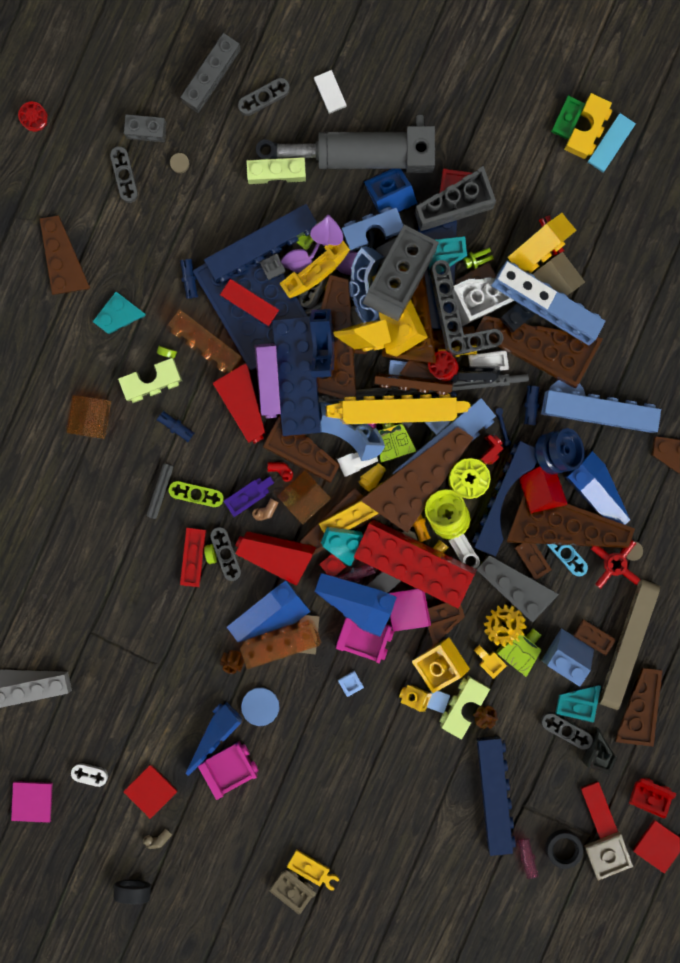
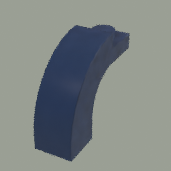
M331 309L311 310L310 328L313 343L311 377H331L332 370H334V331Z

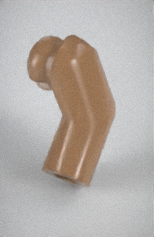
M270 498L267 506L254 509L252 516L258 521L270 519L279 502Z

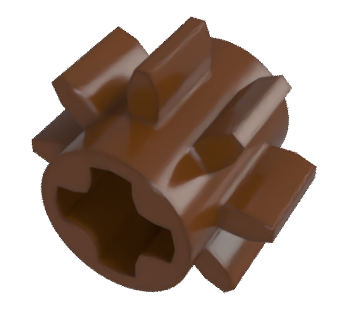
M230 650L228 654L223 653L220 665H223V670L226 673L235 674L236 671L241 672L245 659H242L240 652Z
M481 705L473 715L476 725L483 729L486 727L491 729L498 720L496 710L489 705L485 708Z

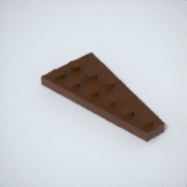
M424 273L411 297V301L428 338L397 357L387 354L386 349L383 348V357L436 363Z
M330 275L321 309H331L334 332L352 326L349 280ZM334 336V370H332L331 377H317L318 392L342 399L344 397H356L354 350Z
M489 316L483 317L475 331L476 333L491 329L500 330L503 334V341L498 347L575 389L603 338L597 337L593 343L587 345L566 331L541 326H529L525 323L511 333L500 318ZM490 334L489 340L493 344L497 342V337L495 334Z
M456 426L440 438L438 442L427 448L422 454L411 460L359 500L408 533L424 510L427 500L436 493L474 437Z
M523 495L507 542L628 548L635 528L570 504L530 513L525 496Z

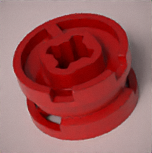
M33 101L26 102L20 107L18 112L19 121L27 130L37 132L47 125V112L39 103Z
M447 351L436 352V363H432V365L428 363L429 371L436 379L442 381L453 379L452 377L458 372V362Z

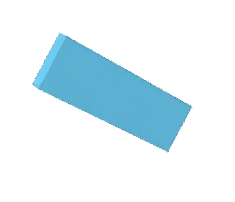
M620 113L588 160V163L604 172L636 123Z

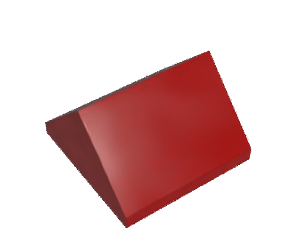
M540 466L519 478L530 513L567 505L558 474H548Z

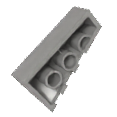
M0 670V708L68 694L72 691L68 672Z

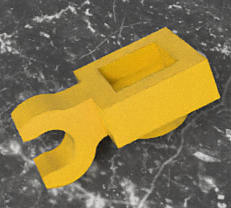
M480 645L474 649L483 659L479 665L493 679L507 667L494 651L488 655Z

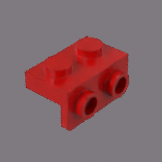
M486 435L484 439L491 447L478 460L485 465H492L499 458L497 454L504 449L501 446L503 442L496 435Z
M641 778L634 784L629 804L664 819L667 817L671 800L676 797V793L672 792L669 787L654 784V781L651 779Z

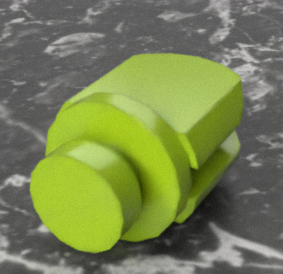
M490 248L475 253L469 252L468 257L463 258L465 267L468 269L472 265L476 269L478 265L494 259L493 255L478 260L475 259L491 252Z

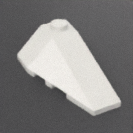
M491 277L476 280L468 279L454 286L462 326L515 300L493 288L491 285L495 278Z

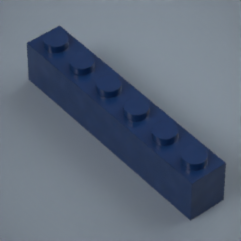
M307 204L211 255L204 259L215 281L223 283L231 278V274L235 272L239 274L247 270L249 264L253 262L258 264L265 260L264 256L269 253L274 255L282 250V246L286 244L291 246L298 242V238L302 235L309 236L311 229L317 222Z
M500 736L477 738L488 852L490 856L513 854V847H516L515 836H511V828H514L513 817H509V809H512L511 798H507V790H510L509 779H505V771H508L507 760H503V752H506L505 741H501Z

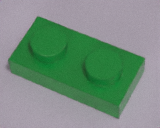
M567 96L551 132L569 140L586 103Z

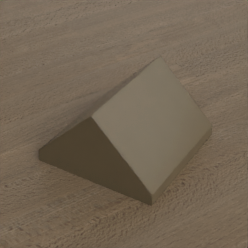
M563 252L533 273L536 279L542 283L549 284L552 289L567 296L585 283Z

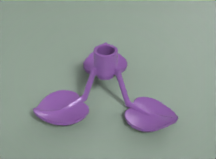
M327 215L311 229V238L317 244L310 255L302 249L290 251L281 259L282 265L290 271L300 273L313 262L311 259L314 257L320 244L323 246L329 244L339 245L343 241V233L333 218ZM349 251L336 269L343 274L351 275V267L358 252Z

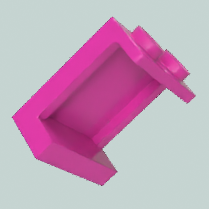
M345 618L336 649L374 660L380 664L381 659L385 660L388 649H385L387 641L391 642L394 631L391 630V625L386 624L379 637L361 630L351 619Z
M240 741L207 758L198 766L216 800L223 797L230 790L258 776L257 772L259 769L256 763L250 761L248 757L250 753L246 745H242Z

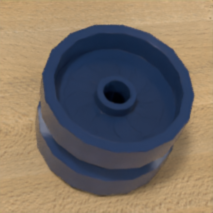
M569 428L542 434L536 444L537 460L541 468L546 473L552 475L578 469L584 460L582 440L574 430Z

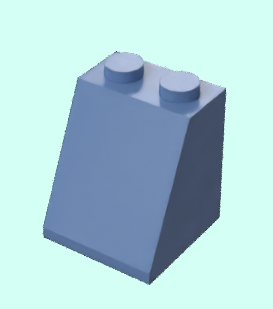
M561 628L541 661L576 685L581 686L591 671L594 649Z

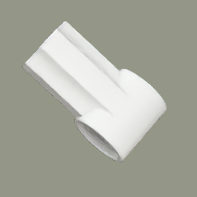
M351 453L337 459L344 477L378 462L377 457L361 461L358 453Z
M464 534L458 538L448 540L461 562L465 563L468 556H473L475 564L471 567L476 569L479 566V557Z

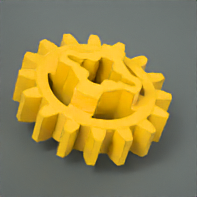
M504 605V609L497 606L496 612L491 610L492 616H486L489 622L484 623V626L488 628L485 630V633L489 635V640L491 642L494 641L497 646L501 642L503 647H506V643L513 646V640L519 642L518 636H524L521 630L526 629V625L523 623L526 620L519 610L516 611L514 606L509 609L507 605ZM502 622L506 624L509 629L503 627Z

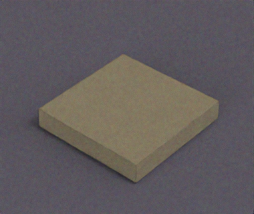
M620 831L584 845L598 881L633 867Z

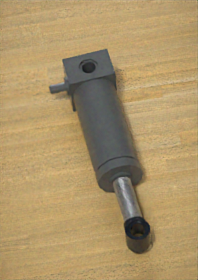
M417 115L416 127H407V132H319V141H316L314 145L311 143L308 145L300 143L297 145H279L278 142L264 139L256 145V153L260 160L287 157L316 158V160H319V169H406V173H433L435 167V126H424V116ZM269 147L271 149L270 154L263 155L261 153L262 148ZM422 148L424 152H418L416 149Z

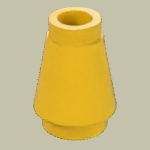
M377 463L376 466L360 477L359 484L368 492L372 489L374 490L386 469Z

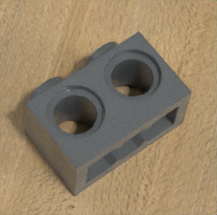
M126 115L124 135L127 139L165 142L167 123L164 118Z

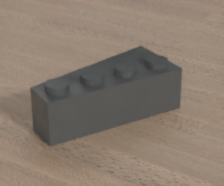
M486 555L476 568L492 586L532 623L559 595L489 555Z

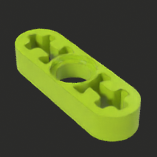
M180 481L173 482L169 486V494L176 499L210 507H218L224 501L223 494L218 490ZM177 484H179L181 489L187 490L186 486H189L188 498H184L185 493H179L178 496L175 495V491H172L173 487H177ZM193 489H199L202 492L199 500H194L191 497ZM205 490L209 491L207 495L214 496L217 493L220 501H216L213 504L211 499H206V502H203Z

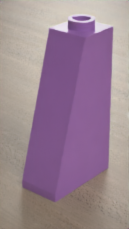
M274 343L254 345L261 416L265 415V418L277 417L276 414H281L276 345Z

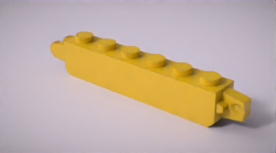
M432 394L420 395V399H413V395H401V399H394V396H382L383 400H375V396L363 397L364 400L356 401V397H344L345 401H339L337 404L326 406V417L340 419V422L343 424L454 421L457 413L468 412L471 404L468 401H457V398H450V394H439V398H432Z

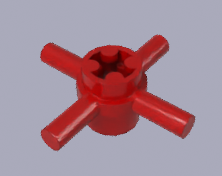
M631 540L629 547L623 548L620 553L608 554L601 547H591L592 551L604 559V568L606 570L595 583L598 588L601 589L611 575L618 576L622 574L635 585L639 583L640 578L627 569L626 557L636 545L633 540ZM613 559L621 562V565L615 571L612 569L613 563L611 561Z

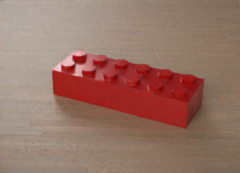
M374 519L369 523L354 555L355 559L456 608L460 607L477 569Z

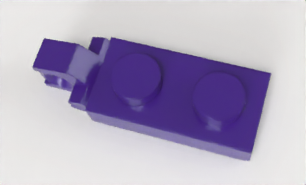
M271 476L263 482L259 478L223 502L235 517L269 493L267 488L275 482Z

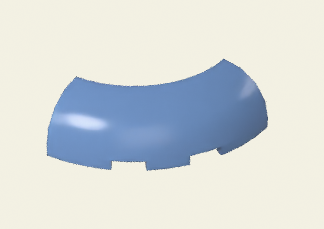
M362 247L357 253L351 267V281H349L350 296L353 297L356 306L355 310L362 322L380 320L378 311L363 304L373 282L372 277L376 275L378 265L383 258L380 253L369 247Z
M319 403L322 432L333 434L347 441L357 451L361 461L371 460L382 453L385 444L376 428L373 429L369 424H343L340 422V419L326 417V406L332 405V403Z

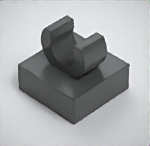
M277 254L260 262L268 280L286 272Z

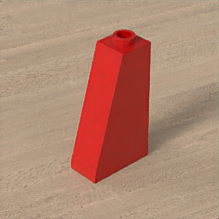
M245 363L213 382V385L248 443L253 441L256 444L264 439L262 435L265 434V429L250 371Z
M248 531L244 537H239L235 545L238 547L236 555L296 586L316 550V547Z

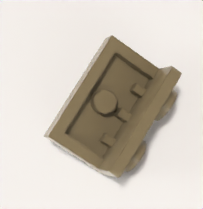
M291 870L281 872L269 890L297 914H301L310 899L316 895L313 891L314 888L307 882H301L298 879V875Z

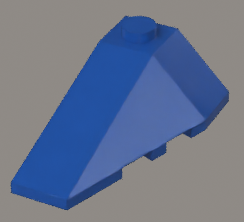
M591 451L584 458L582 465L578 469L571 470L565 478L600 516L625 525L630 521V518L608 469L600 458Z
M323 573L320 574L314 591L330 605L335 606L346 618L351 619L361 630L379 637L388 622L397 598L381 590Z
M285 580L227 626L237 642H241L294 624L311 611L291 584Z
M227 702L224 705L220 703L212 711L215 714L186 771L188 776L206 759L208 754L217 748L221 740L224 741L241 724L243 717Z

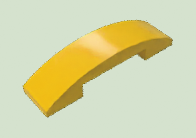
M344 240L336 246L326 245L324 248L327 251L299 274L293 272L279 283L289 298H293L311 289L339 266L350 251Z

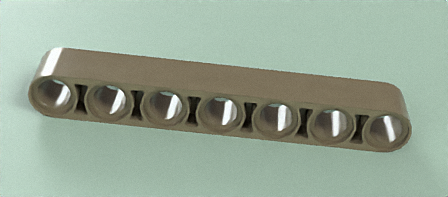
M643 579L639 581L599 697L600 705L615 710L619 709L660 592V585Z

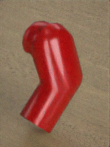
M268 462V472H278L285 482L292 480L293 472L286 463Z

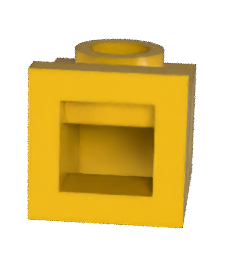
M407 685V688L403 687L400 693L401 703L419 712L426 711L432 696L431 693L413 685ZM412 694L415 695L414 701L410 700Z

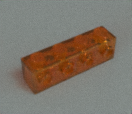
M180 309L168 324L172 328L171 333L178 338L183 336L187 339L186 344L194 350L196 347L202 351L201 356L209 362L213 359L218 363L216 367L224 373L227 371L232 372L242 360L238 353Z
M309 620L298 623L296 628L291 629L288 626L280 629V633L273 635L272 632L262 635V639L255 641L254 638L243 641L244 645L240 647L248 670L320 646L321 640L315 623H309Z

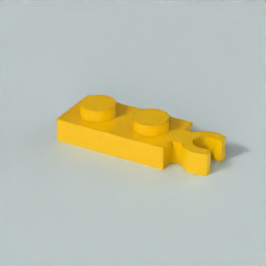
M297 849L287 865V868L318 886H321L322 882H324L329 890H334V886L329 883L330 880L339 881V877L336 874H328L330 868Z

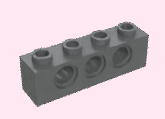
M222 34L180 97L183 104L199 114L241 51L238 42L226 34Z

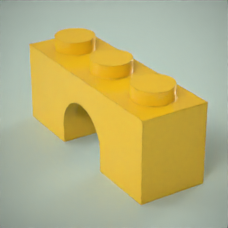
M591 93L580 114L589 120L591 128L588 131H580L575 128L564 150L583 159L588 154L592 155L596 144L593 143L596 137L600 138L604 130L602 124L604 120L608 121L612 113L610 109L612 103Z

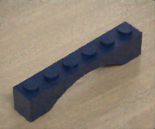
M521 441L517 445L513 444L510 451L512 455L510 462L506 461L502 469L504 476L502 480L498 479L494 488L497 492L494 497L491 496L487 504L489 508L487 515L483 514L479 525H482L479 532H475L472 539L473 547L495 557L503 541L500 514L504 498L514 482L524 473L532 470L537 462L536 448Z

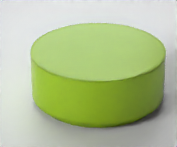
M158 346L157 354L174 359L177 351Z
M213 544L206 545L204 553L207 563H216L217 556Z

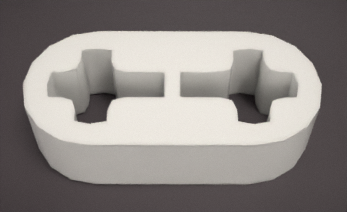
M84 763L76 764L71 771V776L75 781L92 786H103L108 779V773L105 769ZM82 768V771L88 773V775L83 774L81 777H78L76 771ZM98 772H100L101 777H104V779H101L100 782H98L97 778L91 776V774L97 775Z

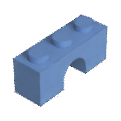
M388 207L381 210V214L376 216L369 214L362 217L363 221L357 223L350 221L344 224L345 227L342 228V233L350 252L368 246L366 232L371 228L380 229L385 239L399 235L403 223L397 208L392 209Z

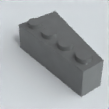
M484 166L416 206L414 214L420 231L494 208L496 200Z

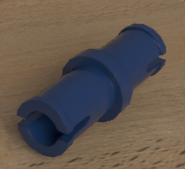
M192 259L180 260L183 275L181 281L184 282L186 299L197 298L195 284L197 278L193 273Z
M527 386V400L524 403V407H526L524 424L536 425L537 408L540 405L538 404L540 387Z
M164 410L157 419V421L169 428L172 434L176 433L186 442H189L195 433L181 424L182 421L174 419Z

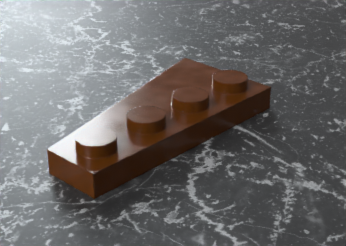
M60 216L40 218L52 295L91 289Z
M281 414L263 446L266 450L329 483L333 480L340 466L304 434L283 436Z
M353 487L318 523L359 502V499L363 496ZM380 514L373 516L372 518L360 523L359 525L349 530H355L359 527H362L372 519L379 517ZM318 523L299 540L302 544L316 547L314 554L325 549L321 544L324 533Z
M642 667L615 737V742L654 747L662 670Z

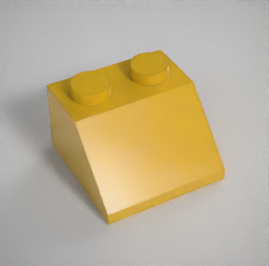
M386 319L363 322L333 332L336 338L354 350L362 349L363 352L385 348L384 344L391 342Z
M449 637L412 661L432 693L460 679L470 670Z

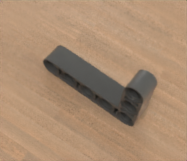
M444 260L436 261L430 268V277L446 351L452 356L500 345L503 341V334L498 329L464 335L450 266ZM437 265L443 267V275L436 273L435 267ZM441 284L447 286V294L440 292L439 286ZM445 303L451 305V313L444 311L443 305ZM449 322L455 324V332L448 330L447 324ZM490 334L496 335L497 342L495 344L490 342ZM472 337L478 340L477 347H473L470 344ZM453 341L459 343V351L452 349L451 343Z

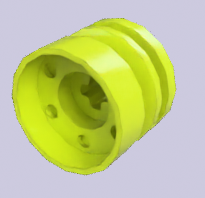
M473 458L459 460L447 477L450 489L466 499L478 498L483 495L489 488L491 480L490 472L486 465L480 460ZM468 473L469 475H474L475 479L472 480V484L465 481Z
M445 489L437 491L427 500L425 506L426 517L438 536L445 539L458 538L469 528L470 514L460 494L453 490Z

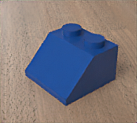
M391 169L364 181L379 214H381V210L388 207L392 209L397 208L399 212L417 204L412 186L401 169Z

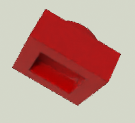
M333 554L319 564L327 575L333 577L346 567Z

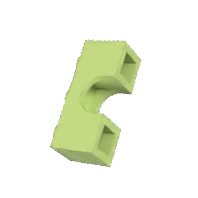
M305 158L247 160L248 183L262 184L268 183L271 180H286L287 182L306 181Z
M171 358L155 364L157 377L151 383L142 382L137 372L119 378L118 380L126 400H132V403L143 400L142 396L149 393L150 396L161 393L160 389L168 387V389L179 386L178 382H181L182 379L175 360Z
M470 676L467 679L463 678L458 687L460 689L458 695H454L450 700V709L448 712H444L440 718L441 728L461 740L471 724L469 719L462 716V707L468 702H474L481 706L490 691L488 686Z

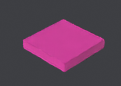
M419 589L388 593L397 597L390 615L393 631L431 626L425 592Z
M14 781L11 821L50 823L53 783Z

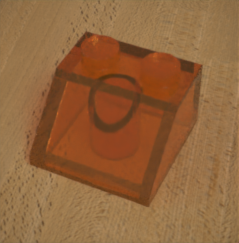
M73 395L67 433L105 439L111 401Z
M306 471L299 475L277 496L302 524L309 520L331 499Z

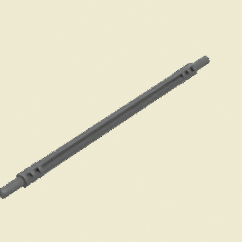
M528 374L499 375L497 380L490 383L483 380H476L475 382L458 380L453 384L452 391L509 386L510 383L529 382ZM391 386V388L379 387L356 390V400H364L363 397L375 396V399L382 398L388 390L397 396L427 393L418 392L415 388L400 390L398 386ZM429 390L428 393H436V391ZM318 393L319 403H339V401H345L342 398Z

